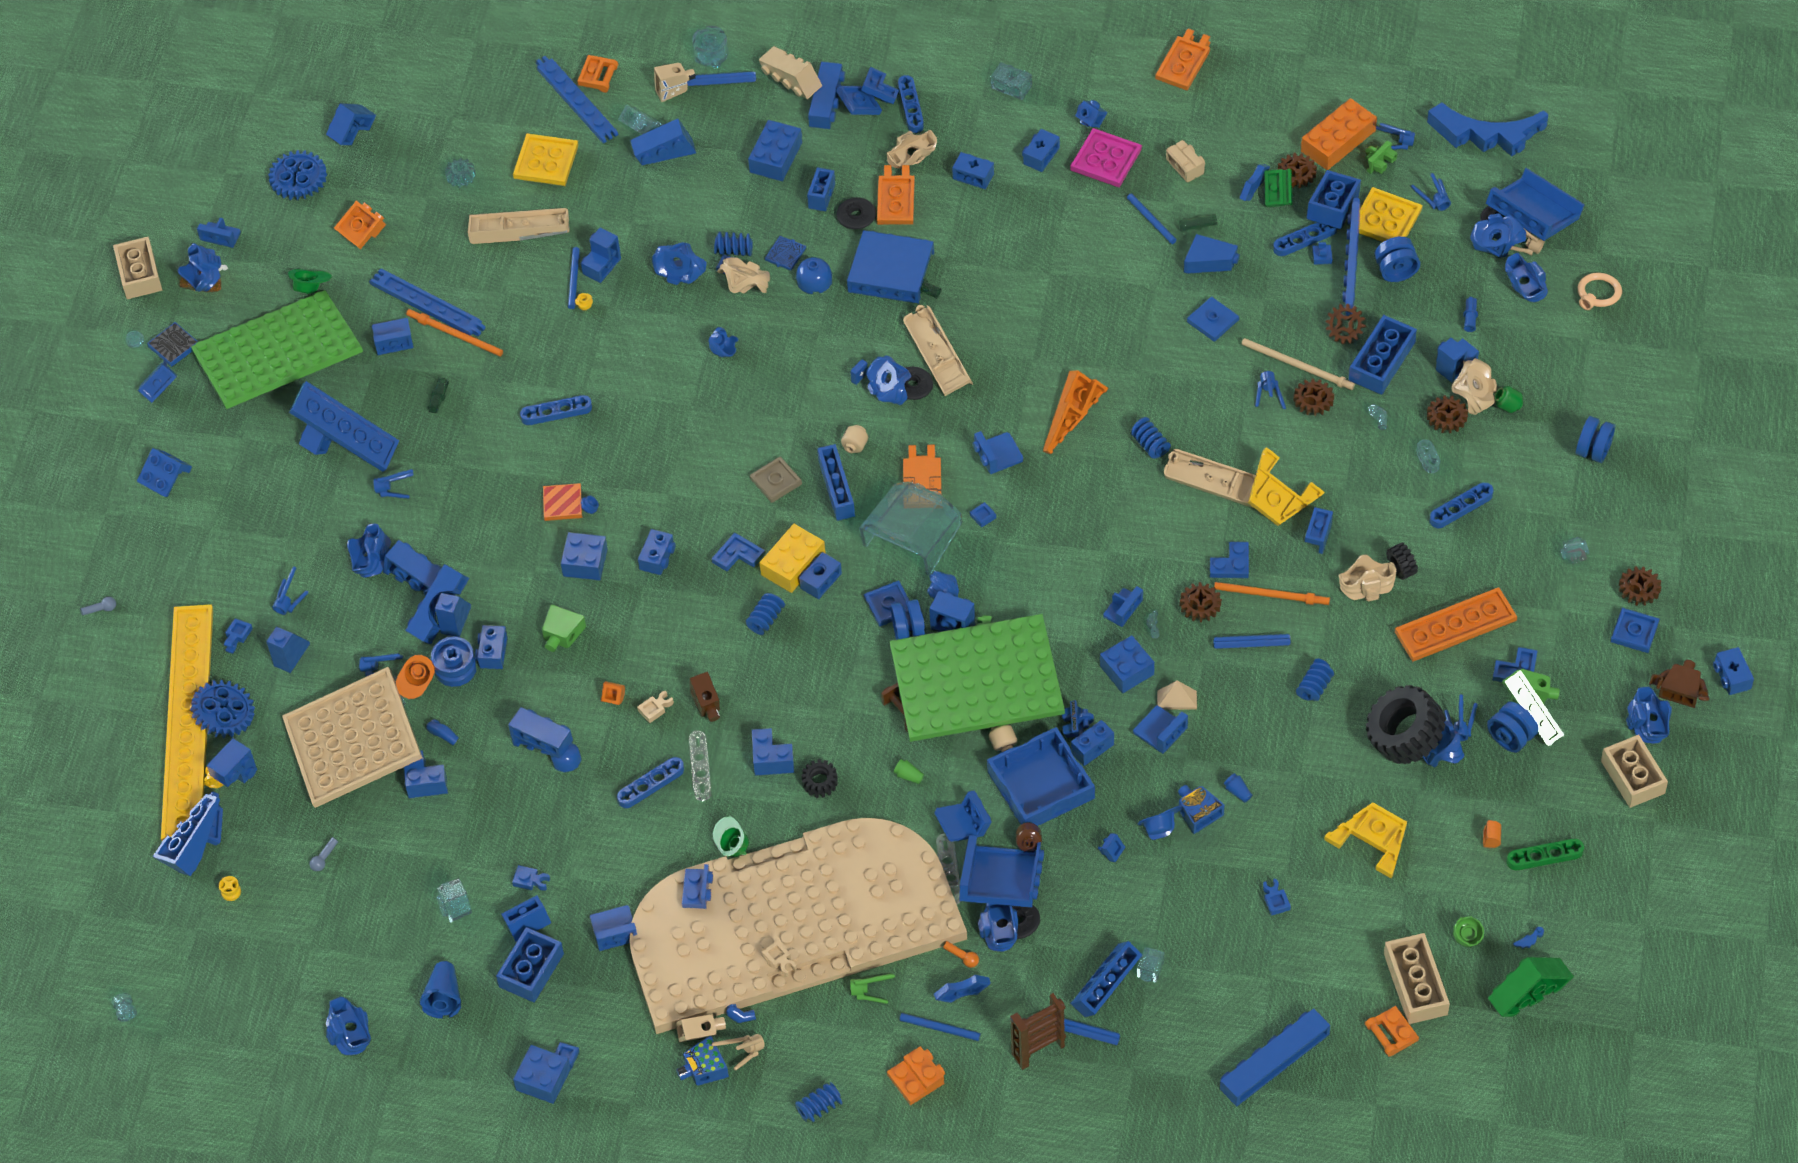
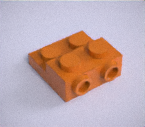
M355 201L334 229L361 250L371 236L376 238L386 224L383 222L384 217L378 212L373 214L371 212L372 208L365 202L360 204L358 201Z
M921 1046L903 1057L904 1061L887 1071V1076L910 1106L945 1084V1071L940 1064L935 1065L932 1062L933 1056L928 1049L923 1050Z

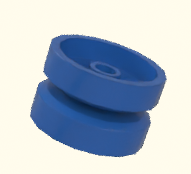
M1398 236L1384 241L1377 247L1374 254L1384 280L1389 282L1404 281L1417 273L1420 268L1421 262L1415 252L1414 245L1407 237Z
M1589 416L1581 432L1576 455L1586 458L1592 450V461L1603 463L1612 444L1616 424L1606 421L1600 427L1599 418Z
M917 599L907 601V613H905L904 607L900 602L890 604L896 640L909 638V631L912 637L925 635L923 614Z
M447 637L440 640L433 647L431 661L434 665L435 675L442 684L451 687L462 686L474 677L476 673V660L473 648L468 641L460 637Z
M1507 702L1499 710V713L1493 715L1487 722L1489 733L1493 739L1504 749L1515 753L1519 752L1527 744V741L1535 737L1539 730L1538 724L1530 712L1515 702Z

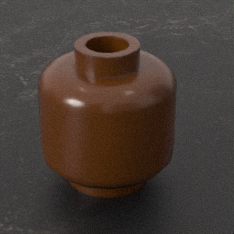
M1030 822L1020 825L1016 831L1018 847L1025 852L1037 850L1038 842L1042 843L1040 828Z

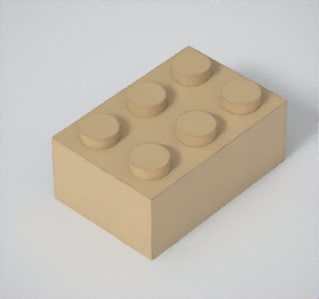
M149 236L113 245L127 299L163 291Z
M1639 735L1603 749L1601 762L1629 808L1665 794L1668 781Z

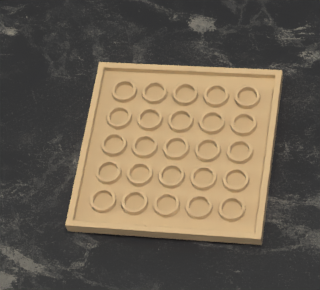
M389 667L282 716L311 802L315 808L423 758Z

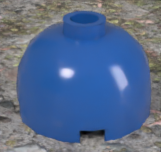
M811 257L805 259L797 268L796 281L798 287L808 294L826 291L832 284L830 266L820 258Z

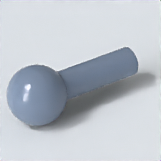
M105 597L101 603L80 608V612L83 616L100 610L112 611L116 607V601L112 597Z
M333 837L319 856L311 858L309 865L313 871L324 869L325 859L338 843Z

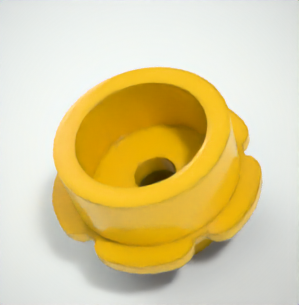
M581 293L575 299V304L581 310L589 309L593 303L592 296L588 293Z

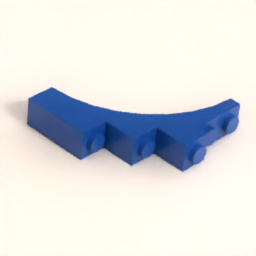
M1441 102L1428 111L1427 123L1455 148L1467 143L1468 140L1473 142L1482 152L1492 149L1498 144L1512 157L1524 150L1526 140H1529L1534 134L1543 131L1547 127L1548 114L1543 110L1532 117L1518 121L1486 122L1463 116Z

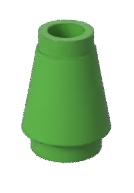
M900 759L893 772L897 774V777L920 784L924 777V774L908 760L904 761Z

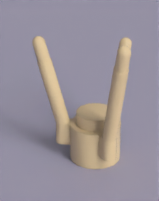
M1526 230L1528 240L1525 246L1528 249L1512 246L1510 249L1532 256L1533 253H1540L1545 241Z
M755 1034L751 1037L747 1035L740 1038L713 1042L712 1046L743 1042L736 1049L744 1048L750 1054L734 1067V1070H737L750 1059L758 1056V1051L764 1049L765 1043L761 1035Z

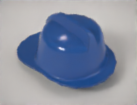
M1176 806L1159 815L1143 819L1138 822V825L1145 827L1151 840L1166 837L1171 834L1175 827L1174 814L1179 812L1183 806Z

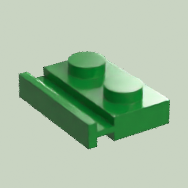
M1292 170L1265 171V206L1293 205Z

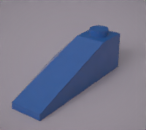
M206 794L190 811V817L185 822H180L177 825L178 830L171 837L168 835L162 841L153 857L177 872L191 876L202 859L220 799Z

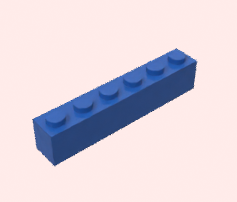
M1314 1008L1310 1012H1304L1297 1022L1287 1025L1283 1032L1278 1036H1273L1266 1046L1256 1049L1249 1059L1242 1060L1232 1072H1226L1221 1077L1220 1090L1237 1107L1329 1036L1330 1024Z

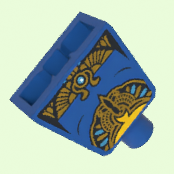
M1184 785L1178 790L1179 795L1182 797L1179 800V806H1183L1180 813L1193 834L1224 816L1225 805L1204 787L1199 786L1192 791L1187 785Z

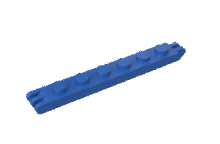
M543 56L542 61L540 59L536 60L539 73L603 144L607 142L606 138L608 140L613 139L611 133L614 137L619 135L617 130L552 58L548 59L546 56Z
M1359 198L1353 199L1351 214L1348 213V224H1351V227L1347 229V240H1350V242L1346 244V255H1349V258L1345 260V271H1348V273L1344 275V287L1347 288L1346 291H1343V302H1346L1345 308L1347 304H1350V309H1352L1355 302L1360 224ZM1346 312V316L1353 314L1351 312Z
M379 269L378 274L376 273L373 276L374 279L372 278L369 281L372 286L470 336L472 334L480 336L481 331L485 330V326L481 324L482 321L475 316L383 269Z

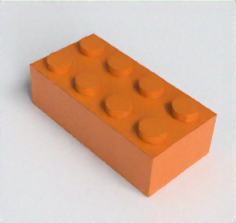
M1350 98L1302 137L1301 152L1306 156H1310V159L1314 160L1325 170H1329L1376 131L1377 117Z

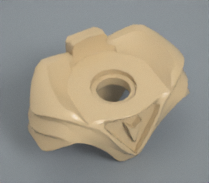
M931 130L921 135H914L912 131H909L899 136L896 146L887 152L888 163L898 169L902 168V165L910 166L920 163L935 150L937 137ZM911 148L916 149L912 156L907 153Z
M737 257L723 260V264L720 265L717 272H725L729 290L732 293H746L755 286L762 293L767 292L768 282L770 281V273L768 271L759 270V265L751 261L746 264Z
M1476 358L1463 361V368L1451 386L1452 392L1463 396L1468 402V412L1476 415L1494 404L1493 393L1497 392V384L1495 379H1491V367Z
M1361 555L1347 571L1338 575L1341 585L1340 589L1351 600L1366 598L1367 601L1378 600L1379 594L1389 593L1394 586L1396 577L1395 565L1392 562L1378 563L1368 555Z

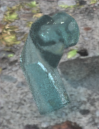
M1376 404L1370 405L1368 411L1372 417L1378 420V428L1381 430L1387 429V412Z

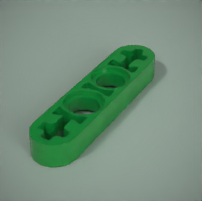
M1569 839L1513 850L1508 853L1507 866L1511 870L1517 871L1575 860L1583 855L1584 844L1579 839ZM1575 846V848L1578 849V851L1575 852L1574 849H1571V847ZM1557 849L1561 854L1559 856H1552L1549 851ZM1538 853L1541 859L1533 860L1530 855ZM1513 858L1519 860V863H1516V861L1513 860Z

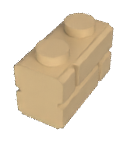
M1182 140L1176 143V145L1167 148L1166 160L1186 182H1190L1195 177L1197 178L1204 174L1205 161L1202 156H1197L1192 145H1187Z

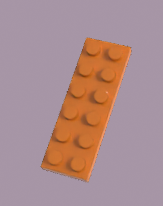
M1498 587L1396 627L1395 634L1412 662L1515 622L1517 621V615Z

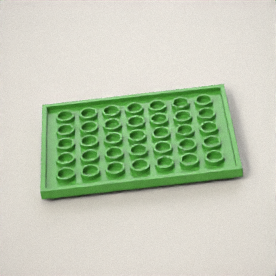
M326 290L317 292L305 299H300L298 302L284 306L281 309L267 313L262 317L250 320L245 324L233 327L228 331L216 334L191 346L192 352L226 409L363 352L360 343Z
M1043 614L890 641L910 742L1065 714Z

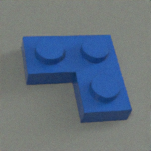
M870 67L861 91L870 96H875L884 102L894 104L899 90L883 83L886 73Z
M734 533L712 557V563L725 571H728L738 559L755 567L765 556V550Z
M1229 542V558H1210V578H1249V542Z
M1518 647L1515 663L1496 660L1492 681L1502 682L1512 673L1521 669L1534 672L1538 650Z

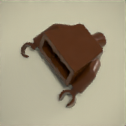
M1685 660L1683 666L1674 664L1671 669H1666L1659 675L1653 674L1648 684H1654L1657 686V689H1660L1659 698L1695 708L1697 698L1702 701H1709L1710 699L1705 681L1700 678L1701 672L1694 669L1696 664L1692 660Z

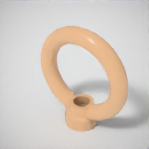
M1605 273L1588 274L1578 284V293L1581 297L1579 304L1585 310H1591L1594 306L1607 307L1613 305L1620 299L1622 287L1618 280L1611 275ZM1603 280L1610 283L1614 287L1615 292L1612 297L1600 300L1596 299L1591 293L1587 294L1585 286L1590 281Z

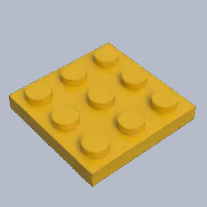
M527 133L513 172V178L565 186L579 146L578 141Z
M1372 187L1360 208L1359 233L1381 242L1398 236L1407 237L1421 213L1423 205Z

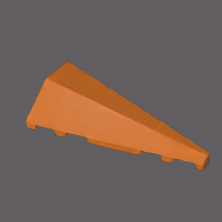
M1078 370L1069 371L1043 452L1052 454L1053 449L1059 443H1062L1067 433L1077 426L1088 413L1087 411L1090 407L1099 401L1098 398L1103 393L1107 392L1108 387L1096 379L1091 380Z

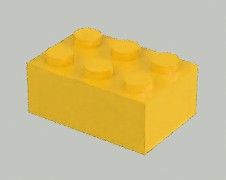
M793 524L759 562L761 575L792 593L800 584V574L810 567L813 559L819 557L822 552L826 554L825 542L798 525Z

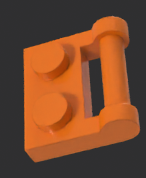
M588 55L578 78V85L599 89L605 93L608 92L610 80L619 63L613 59ZM603 67H608L603 81H598Z
M1396 1006L1365 1022L1368 1030H1372L1385 1048L1384 1051L1388 1057L1419 1041V1036ZM1378 1025H1383L1396 1044H1391Z

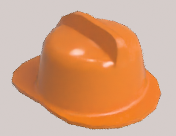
M414 655L406 661L396 679V686L401 696L407 699H415L424 693L435 673L434 665L428 657Z

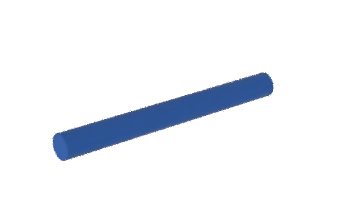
M1132 193L1127 196V199L1171 244L1176 242L1177 239Z
M577 247L572 249L569 309L575 308L580 251Z
M901 1013L900 1021L976 1041L980 1040L981 1033L905 1013Z

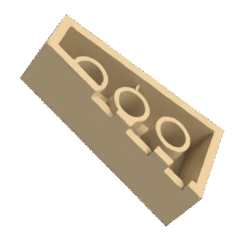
M773 46L759 59L762 66L761 70L764 74L771 75L776 82L780 81L788 90L792 89L799 97L802 96L808 99L822 87L810 62L806 61L803 63V59H796L794 55H788L777 47Z

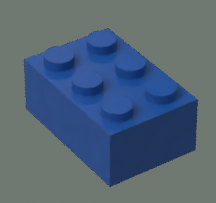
M768 120L748 158L750 173L783 182L802 144L801 128Z
M1327 170L1308 203L1307 219L1341 229L1348 217V213L1350 214L1352 210L1353 199L1359 197L1361 180Z
M526 927L496 975L499 988L535 1003L564 955L562 943Z

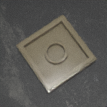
M781 457L750 474L752 482L771 503L802 485V480Z

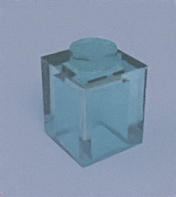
M1145 947L1137 967V977L1147 982L1153 981L1157 983L1164 964L1165 952Z

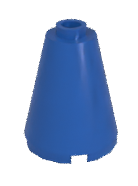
M448 961L438 962L435 965L420 999L423 1012L431 1017L442 1018L444 1015L453 1017L461 1008L455 967Z

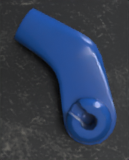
M433 719L426 725L429 733L444 739L451 745H454L459 738L449 727L440 724L438 720Z

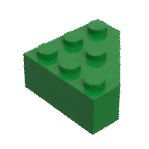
M1526 957L1520 961V966L1515 971L1507 974L1506 980L1502 984L1497 985L1492 990L1493 993L1488 999L1501 1017H1513L1520 1013L1519 1009H1523L1528 1005L1531 1007L1544 1000L1543 995H1548L1552 992L1555 994L1560 991L1574 976L1560 958Z

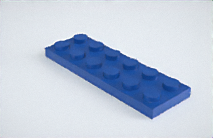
M307 381L302 384L289 412L382 472L387 469L399 443L398 439Z

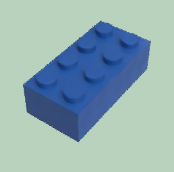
M1383 315L1349 368V381L1382 395L1415 344L1417 329Z

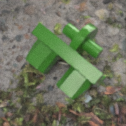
M1387 140L1381 147L1369 146L1366 148L1367 156L1365 158L1369 164L1367 172L1372 174L1374 171L1382 174L1387 168V163L1384 161L1387 160L1393 163L1397 159V152L1391 149V142Z

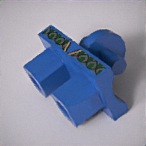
M1076 700L1070 701V707L1065 708V714L1062 715L1065 722L1071 721V724L1063 725V734L1066 738L1078 737L1084 732V728H1089V724L1094 722V715L1088 713V709L1082 710V708L1078 707Z

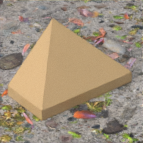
M1175 681L1157 691V705L1164 710H1197V691L1179 681Z

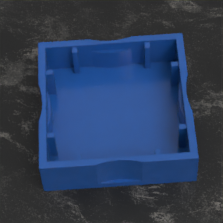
M1057 727L1032 738L1021 746L1011 748L987 759L988 774L1021 825L1030 822L1039 826L1095 799L1094 784L1082 765L1073 757L1069 745Z

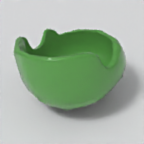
M1472 916L1460 917L1453 927V935L1456 942L1461 946L1473 947L1482 941L1484 927L1479 920Z

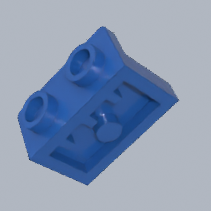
M704 864V869H685L682 908L707 909V901H711L709 883H713V871H710L709 864Z

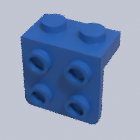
M981 431L974 434V450L976 453L978 452L983 466H986L990 474L1023 462V456L1010 433L1006 432L988 440L985 439Z
M975 790L967 793L962 804L940 807L934 812L948 840L951 842L966 840L969 838V835L982 837L992 822Z

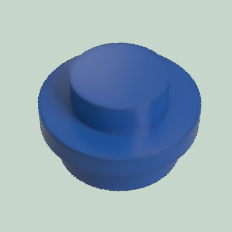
M593 496L581 499V507L585 512L594 514L597 511L599 503Z

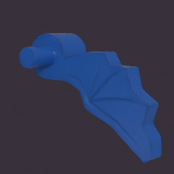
M1537 927L1532 935H1526L1523 939L1513 943V946L1521 947L1522 949L1525 947L1530 948L1531 945H1535L1537 937L1540 938L1544 935V929Z

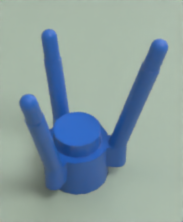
M1384 123L1376 126L1377 130L1399 135V143H1402V145L1391 146V149L1408 150V146L1413 147L1415 132Z
M1431 173V177L1438 191L1433 196V201L1417 187L1411 185V188L1425 199L1433 209L1438 208L1439 211H1443L1451 205L1442 180L1439 178L1437 181L1433 173Z
M1271 371L1261 373L1260 381L1257 383L1258 390L1255 406H1259L1262 388L1269 392L1270 397H1273V389L1275 388L1282 408L1286 409L1278 381L1275 380V374Z
M410 469L374 479L375 493H380L381 497L389 496L409 499V495L391 493L388 490H391L390 482L413 476V470Z
M295 566L292 568L287 581L286 579L282 580L277 598L272 607L275 612L281 615H285L287 611L292 613L294 607L308 594V591H305L292 604L290 603L291 599L285 596L296 571Z
M389 654L361 657L359 662L360 671L365 672V676L374 674V670H377L379 661L402 659L403 655Z
M1462 694L1459 695V721L1454 723L1453 728L1459 733L1460 741H1465L1468 737H1471V729L1478 704L1474 703L1467 726L1466 722L1463 721ZM1445 710L1446 721L1452 724L1448 710Z

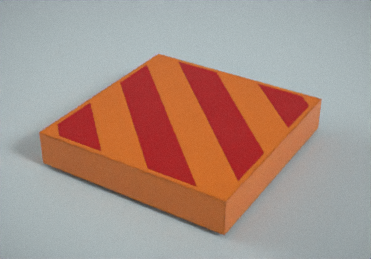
M581 483L543 486L545 521L582 518Z

